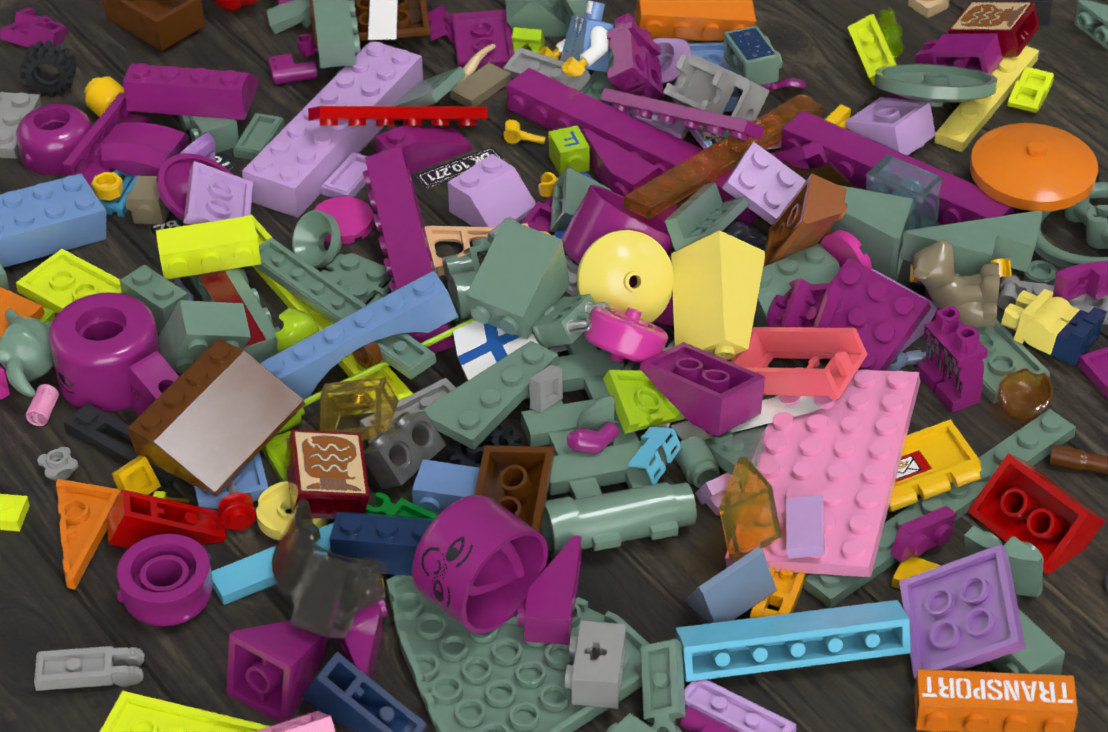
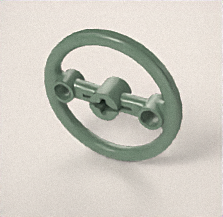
M1096 182L1093 191L1087 198L1074 206L1063 209L1064 217L1068 221L1082 222L1086 225V242L1089 246L1097 249H1107L1108 205H1097L1094 207L1090 203V199L1108 198V182ZM1042 211L1043 214L1034 249L1038 255L1062 268L1090 262L1108 261V257H1089L1073 254L1059 249L1048 242L1041 232V225L1044 219L1053 211Z

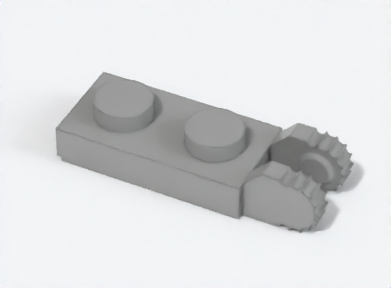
M113 646L39 651L36 656L34 678L36 691L113 685V683L120 687L141 684V681H143V671L139 666L144 663V653L140 648L137 649L136 647L113 648Z

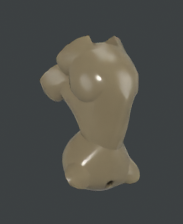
M942 239L921 249L913 256V275L926 287L930 298L939 310L948 306H954L960 312V321L965 326L995 328L1000 284L999 263L984 264L979 274L959 276L955 274L953 245Z

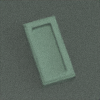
M255 113L233 149L234 157L253 160L282 131L284 119L277 116Z

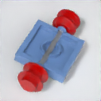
M260 453L216 497L194 486L198 506L211 510L218 509L221 514L222 525L229 530H243L251 526L256 520L257 515L253 508V501H258L260 495L268 488Z

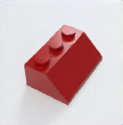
M1009 453L967 511L1004 541L1008 542L1014 536L1023 543L1029 542L1033 544L1043 556V571L1048 574L1084 551L1106 521L1027 461Z

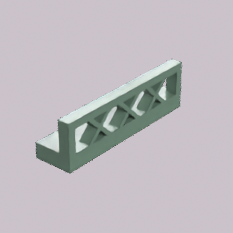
M716 182L703 185L665 220L674 250L678 251L719 230L723 231L749 206L746 197L722 203Z

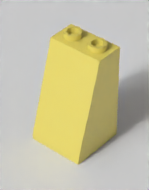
M719 230L671 254V264L674 273L672 291L675 346L685 342L725 360L733 359L735 355L748 350L765 260V251Z

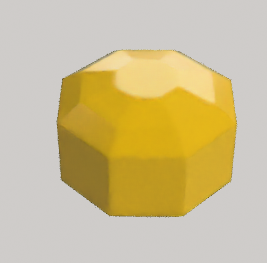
M103 172L96 175L91 183L92 190L99 200L111 201L120 197L124 190L122 178L117 173Z

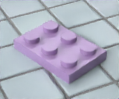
M753 142L738 162L722 189L736 199L746 197L749 205L748 208L772 225L806 180Z
M194 161L189 173L183 223L193 225L249 216L251 213L253 182Z

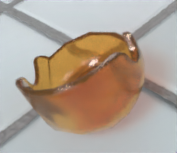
M1023 368L1009 373L1003 378L998 386L997 399L1004 411L1013 418L1020 420L1037 418L1050 405L1054 386L1045 373L1035 374L1027 368Z

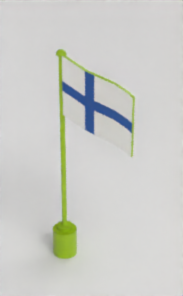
M474 318L421 343L427 348L454 335L458 361L467 380H470L528 342L533 341L538 344L533 333L528 339L517 335L507 334L502 329L487 323L482 324ZM382 361L304 399L305 405L303 407L386 368L390 364ZM302 407L276 435L301 424V416L305 414L304 408Z

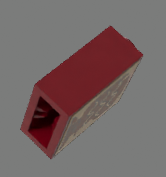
M970 2L948 29L947 34H997L1002 57H1018L1040 28L1035 2Z
M291 429L285 454L292 517L335 519L337 512L365 513L370 495L361 433Z

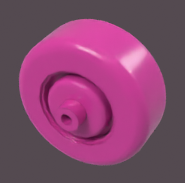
M594 307L589 316L590 323L592 324L590 331L583 332L587 341L610 352L609 359L619 363H623L625 358L641 363L663 352L668 339V335L663 329L641 319L642 312L631 307L627 308L626 313L612 308L609 311L605 308Z

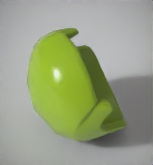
M288 308L282 312L279 318L283 321L284 326L282 330L274 334L277 339V351L280 353L319 332V327L313 317L293 308Z

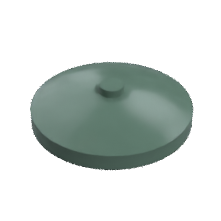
M902 64L877 69L875 72V86L897 96L930 102L931 107H941L943 103L971 101L995 94L997 78L989 73L969 68L931 64Z

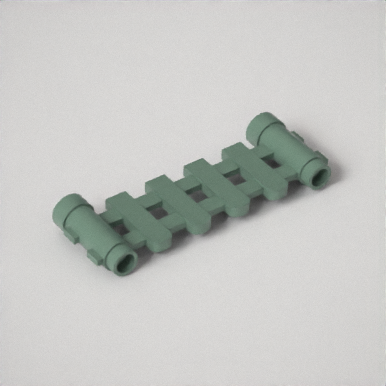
M573 261V263L579 267V264ZM477 271L451 274L448 277V294L458 315L457 318L453 319L456 326L472 319L466 295L475 279ZM582 333L572 344L565 345L569 355L559 357V364L556 367L562 369L563 392L585 389L590 400L563 404L562 400L541 413L535 410L521 412V426L530 447L550 444L555 449L548 488L550 496L568 492L572 495V498L569 496L547 500L545 504L540 531L547 542L548 556L551 559L557 556L573 536H581L582 549L594 548L595 551L619 547L621 542L651 537L652 540L677 536L679 527L694 525L697 519L695 498L687 482L670 485L667 482L658 484L657 481L656 484L652 485L645 468L627 466L644 444L638 440L635 431L624 433L616 410L614 424L619 430V435L610 443L609 447L604 448L597 454L583 453L568 447L567 435L571 431L578 429L577 420L579 415L596 405L598 399L610 396L603 380L608 370L624 369V362L619 363L609 359L610 352L597 350L596 346L587 341ZM660 445L657 451L666 467V455L662 445ZM654 456V457L652 458V460L649 462V466H650V465L653 463V461L655 460V456ZM626 482L629 487L627 490L602 494L599 488L600 486Z

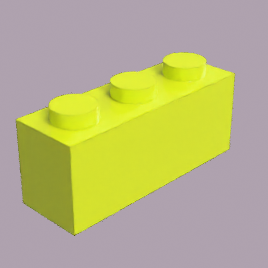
M253 215L156 230L163 277L166 279L261 264Z

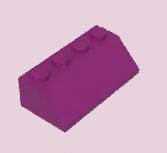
M143 63L130 64L123 79L127 111L237 120L246 119L259 86V79L247 72L154 66Z

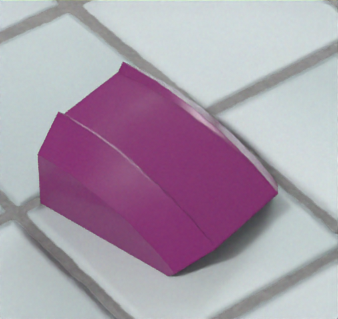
M142 122L116 124L100 143L101 161L104 165L132 177L157 176L161 165L168 158L180 154L188 146L189 135L157 124Z

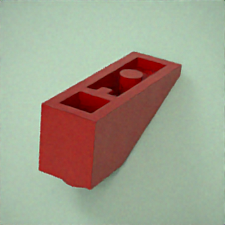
M122 489L107 517L108 544L123 548H130L145 538L161 534L183 535L190 537L201 545L224 543L226 539V531L221 523L219 511Z

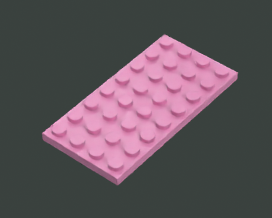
M857 370L838 400H831L829 396L820 397V395L814 397V403L824 407L814 412L796 417L786 412L774 416L773 422L768 423L763 439L764 450L760 454L761 458L758 465L754 466V476L749 480L750 482L748 483L725 556L727 567L759 546L765 555L768 566L775 567L777 572L781 568L794 571V573L871 577L920 385L919 372ZM780 396L781 402L785 405L796 404L801 399V396ZM822 495L824 502L825 555L788 559L786 550V498Z

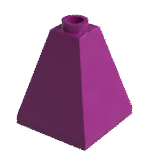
M306 619L233 631L229 634L226 694L278 723L293 719L303 700L301 695L313 681L326 655L328 631L321 624H313Z

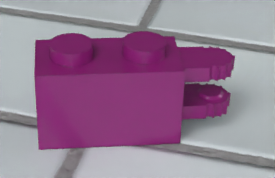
M943 34L939 40L925 42L923 50L917 52L914 61L917 64L969 68L992 75L1003 58L997 34Z

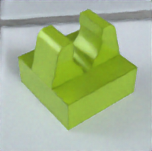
M513 27L514 54L519 47L538 53L545 46L542 30Z

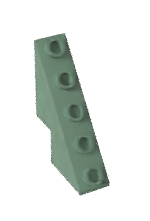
M1032 211L907 230L901 238L902 248L899 259L913 262V256L921 249L942 239L953 245L956 274H979L984 264H990L991 260L1008 258L1011 260V268L1028 272L1043 212Z

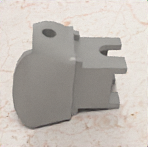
M681 54L675 67L680 71V74L674 85L667 83L663 93L672 97L675 104L722 114L734 88L737 87L743 90V93L731 116L755 123L770 90L699 56L690 55L688 57L685 54Z

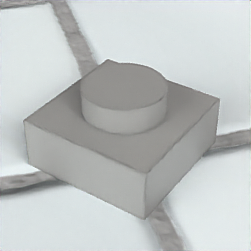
M550 365L529 379L530 409L541 413L563 399L561 368Z

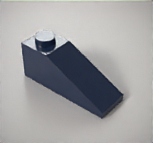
M338 652L333 655L301 695L321 713L331 716L332 721L355 732H422L427 723Z

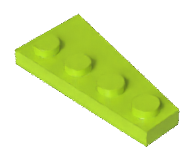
M608 370L603 377L609 395L614 398L615 410L625 434L686 419L642 371Z

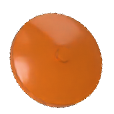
M1017 123L995 128L978 139L972 149L970 172L976 185L985 194L1000 203L1022 210L1056 211L1074 206L1090 195L1096 184L1098 162L1090 147L1067 131L1043 124Z

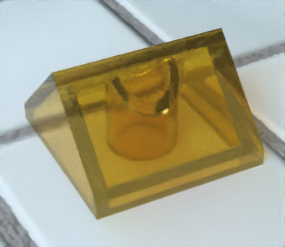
M739 457L719 506L731 561H738L758 546L763 549L782 539L772 485L747 457Z

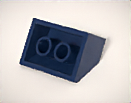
M350 511L337 512L329 539L333 569L412 576V562L416 548L426 529L434 519Z

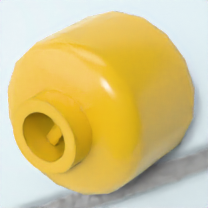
M110 76L94 78L85 88V104L96 115L101 117L118 94H124V88Z

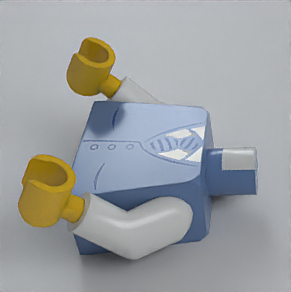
M588 0L585 17L578 15L571 17L566 38L555 45L556 49L552 52L548 47H543L538 51V54L557 60L561 56L560 60L565 61L561 69L569 77L580 76L585 69L607 72L611 51L607 32L614 29V26L611 23L602 21L605 3Z

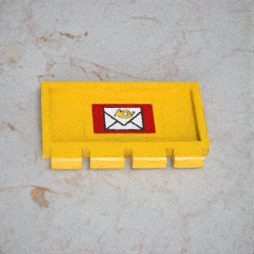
M951 419L907 435L888 508L890 512L917 503L918 494L925 500L950 491L951 482L958 488L981 479L979 473L982 471L981 461Z

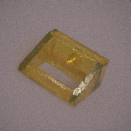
M385 377L326 383L321 392L320 431L361 433L362 441L370 440L376 434L389 430L399 400ZM375 413V426L337 429L341 416Z

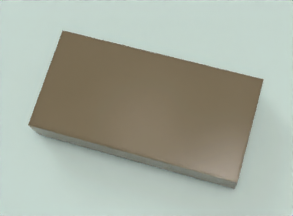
M488 63L451 89L450 98L467 107H476L505 87L511 81V73Z

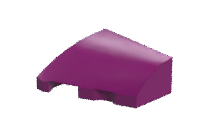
M25 8L16 12L15 23L1 28L0 39L28 48L32 44L36 46L38 41H42L43 45H45L47 40L52 41V46H56L57 42L62 44L68 27L54 22L47 16H34V9Z

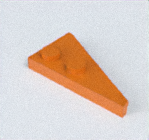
M57 479L59 524L66 586L70 589H76L108 529L107 517L118 499L121 489Z

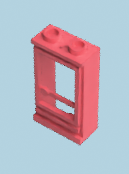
M753 327L748 350L735 355L730 362L765 376L763 395L805 397L820 395V397L829 396L831 400H838L866 358L867 352L856 328ZM773 358L810 359L806 368H767ZM819 359H831L825 369H814L819 366Z

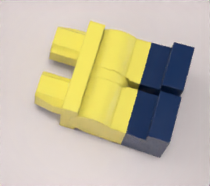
M1045 288L1038 296L1023 290L1016 299L1015 305L1010 303L1006 307L1001 325L1016 331L1014 341L1021 344L1026 341L1030 346L1075 366L1079 361V357L1084 355L1098 340L1107 312L1097 307H1094L1089 313L1071 306L1064 298L1052 297L1054 292Z

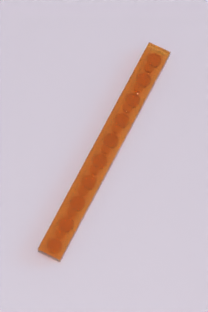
M807 95L793 97L752 121L764 127L761 140L748 137V141L744 142L731 138L728 135L625 195L623 207L640 216L651 219L696 192L703 185L711 183L734 169L753 142L766 150L781 141L782 128L802 110L821 117L824 105L813 101Z

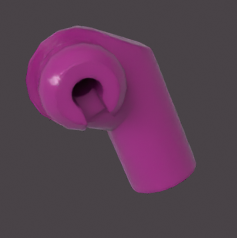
M611 422L605 423L598 431L577 429L567 435V445L572 450L597 454L619 435V430Z

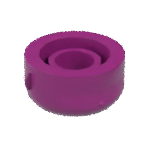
M58 103L43 105L27 113L19 122L16 130V140L23 165L39 174H64L63 162L92 128L88 116L82 110L72 105Z
M161 534L145 538L131 546L119 561L117 567L119 585L117 599L119 602L124 603L127 611L142 623L160 627L176 626L185 623L197 616L210 601L213 590L210 566L211 556L199 542L183 535Z

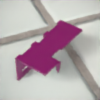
M442 5L428 12L431 41L447 34L455 46L452 16L446 7Z

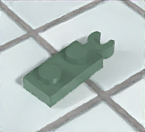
M672 639L641 646L644 720L650 724L654 723L651 728L657 732H682L676 725L675 720L676 718L686 717L682 643Z

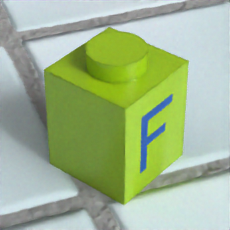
M578 125L549 131V157L559 175L567 167L579 173L590 171V148Z

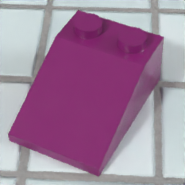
M683 342L640 363V370L691 424L704 429L708 434L720 436L761 414L765 376Z

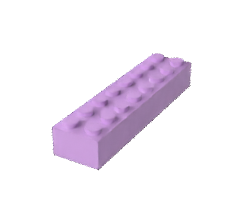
M371 40L355 56L356 65L345 66L242 170L243 179L253 182L251 202L298 218L322 193L321 186L349 155L352 152L359 154L384 127L376 126V121H366L367 126L354 127L348 126V121H338V126L323 127L320 126L319 121H308V108L317 106H392L416 84L423 81L422 56Z

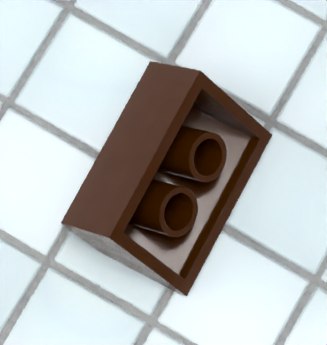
M485 446L475 495H484L492 498L540 533L555 456L554 447Z

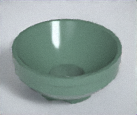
M312 210L300 218L292 237L294 254L314 268H322L327 266L341 249L340 229L333 216L323 211ZM330 234L331 242L329 249L326 251L324 240Z

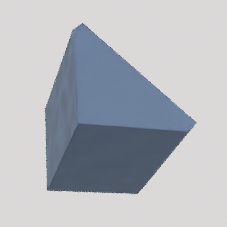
M758 546L699 586L686 599L688 605L709 624L733 621L777 591L761 548Z

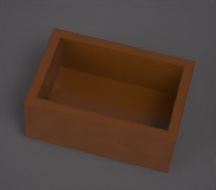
M103 0L107 19L160 51L169 48L171 45L205 26L201 0Z

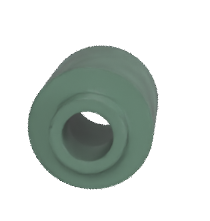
M689 437L680 442L682 448L674 459L690 484L701 488L706 482L719 477L718 462L704 439L701 437Z

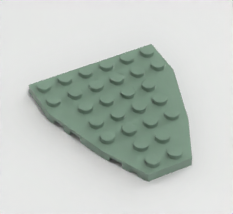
M394 575L386 580L401 651L437 732H574L609 709L605 707L572 705V690L565 688L566 666L574 665V659L569 657L570 645L524 642V626H518L517 624L518 613L501 627L491 632L476 634L467 630L424 597L415 587L412 576ZM577 597L571 636H578L580 621L626 624V654L619 701L642 687L641 646L649 645V643L618 615L610 611L602 615L589 609L588 601Z

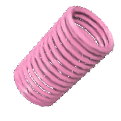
M46 384L40 385L37 388L35 396L26 412V419L31 424L36 426L47 424L59 397L56 388Z

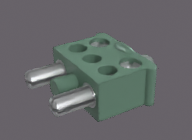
M591 294L573 297L565 296L553 306H550L531 328L539 344L545 348L572 344L583 332L590 331L592 326L589 320L591 310L594 307H600L610 311V305L608 302L595 303Z

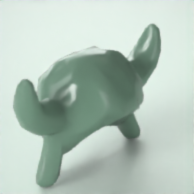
M8 309L5 312V319L9 325L0 338V363L6 369L9 383L19 393L28 397H34L35 391L29 382L36 381L48 373L51 367L54 366L49 343V329L52 322H41L29 316L20 317L12 309Z

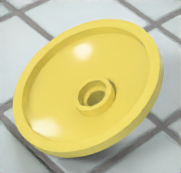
M619 230L598 238L584 253L577 271V290L579 295L591 294L595 303L608 302L610 308L625 313L628 307L637 309L642 312L640 318L650 323L663 313L673 292L674 273L669 256L656 240L637 231ZM634 275L637 278V284L632 288L629 285V279Z

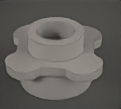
M68 447L54 449L48 454L40 455L37 459L38 465L43 466L45 469V476L53 481L69 478L78 467V461L72 459L70 456L71 450Z

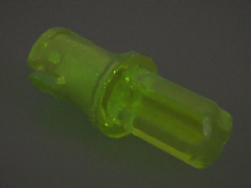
M882 9L879 12L881 30L893 57H897L904 51L901 41L902 28L896 22L893 9Z

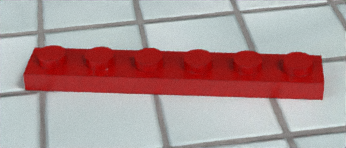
M317 106L308 108V121H319L320 126L323 127L338 126V121H348V126L353 127L367 126L366 121H376V126H394V121H404V126H422V121H431V126H449V121H458V126H476V120L487 119V107Z

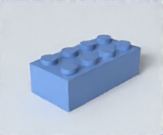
M82 174L71 175L0 194V262L3 268L51 255L60 249L69 250L107 239L106 209Z

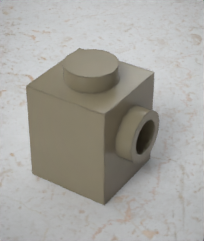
M138 176L132 191L127 194L126 207L131 211L135 224L164 225L170 210L166 207L158 193L156 186L157 176Z

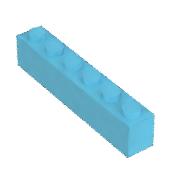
M893 600L676 628V640L682 643L683 675L686 682L908 654L910 653V619L899 601Z

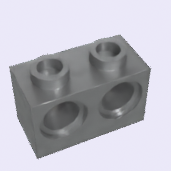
M405 411L391 421L393 426L388 431H382L368 441L370 446L364 451L365 464L382 489L403 485L420 469L423 459L430 460L446 446V443L425 411L412 414L409 411Z

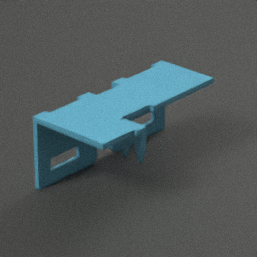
M649 427L646 433L641 436L644 445L640 447L627 465L628 467L645 468L652 485L657 483L666 470L664 462H662L657 451L659 446L662 445L667 463H671L682 448L674 428ZM670 433H671L672 436H671V438L668 440V442L666 443L665 440L668 438V436H669ZM655 456V460H654L653 463L649 466V462H650V461L652 460V458ZM658 469H659L660 471L658 472V474H657L656 477L654 478L655 473H656V472L658 471Z

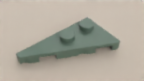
M762 426L733 434L727 431L720 436L712 435V439L704 441L716 458L717 465L740 482L746 483L750 482L749 480L753 478V466L758 465L761 458L760 454L763 453L765 427Z

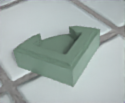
M613 396L600 398L596 401V405L586 412L583 411L577 420L578 429L598 431L607 422L614 424L615 401Z

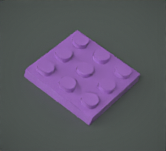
M1001 544L899 581L903 608L910 619V654L914 679L917 676V669L961 671L1025 649L1008 551Z

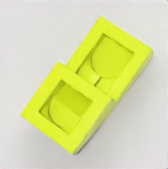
M1025 67L1020 80H1017L1007 106L1037 113L1052 86L1054 73Z

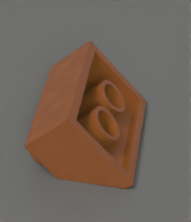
M811 174L769 228L763 267L818 244L824 236L830 234L834 222H840L846 213L848 205L844 201L847 189Z

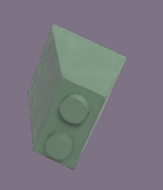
M841 186L847 189L844 203L848 206L844 217L840 222H834L830 233L837 230L851 233L861 242L862 246L859 249L863 255L866 253L869 255L872 269L897 281L904 261L899 259L902 248L901 238L907 230H910L913 199Z
M505 218L466 295L471 317L482 324L487 323L500 328L507 334L528 339L533 333L531 326L543 316V313L550 306L557 303L570 286L562 239Z

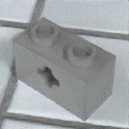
M580 621L578 636L572 635L570 641L569 657L574 659V665H567L565 673V688L572 690V705L618 709L626 654V624Z

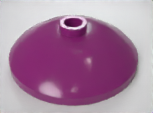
M188 153L174 155L161 165L157 173V190L166 207L177 218L184 221L189 173L193 162L196 161L232 174L228 169L205 156Z

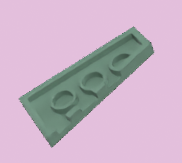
M530 341L421 411L426 412L437 431L474 450L530 394L529 379L548 366H557L559 364L558 354Z

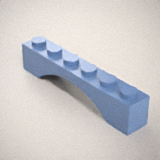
M432 271L260 364L301 398L306 399L310 397L317 384L331 368L360 347L395 334L410 332L429 333L457 318L458 315L447 289L435 271Z

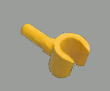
M515 120L505 122L506 131H504V139L507 143L516 144L520 140H527L544 145L546 137L521 131L519 122Z

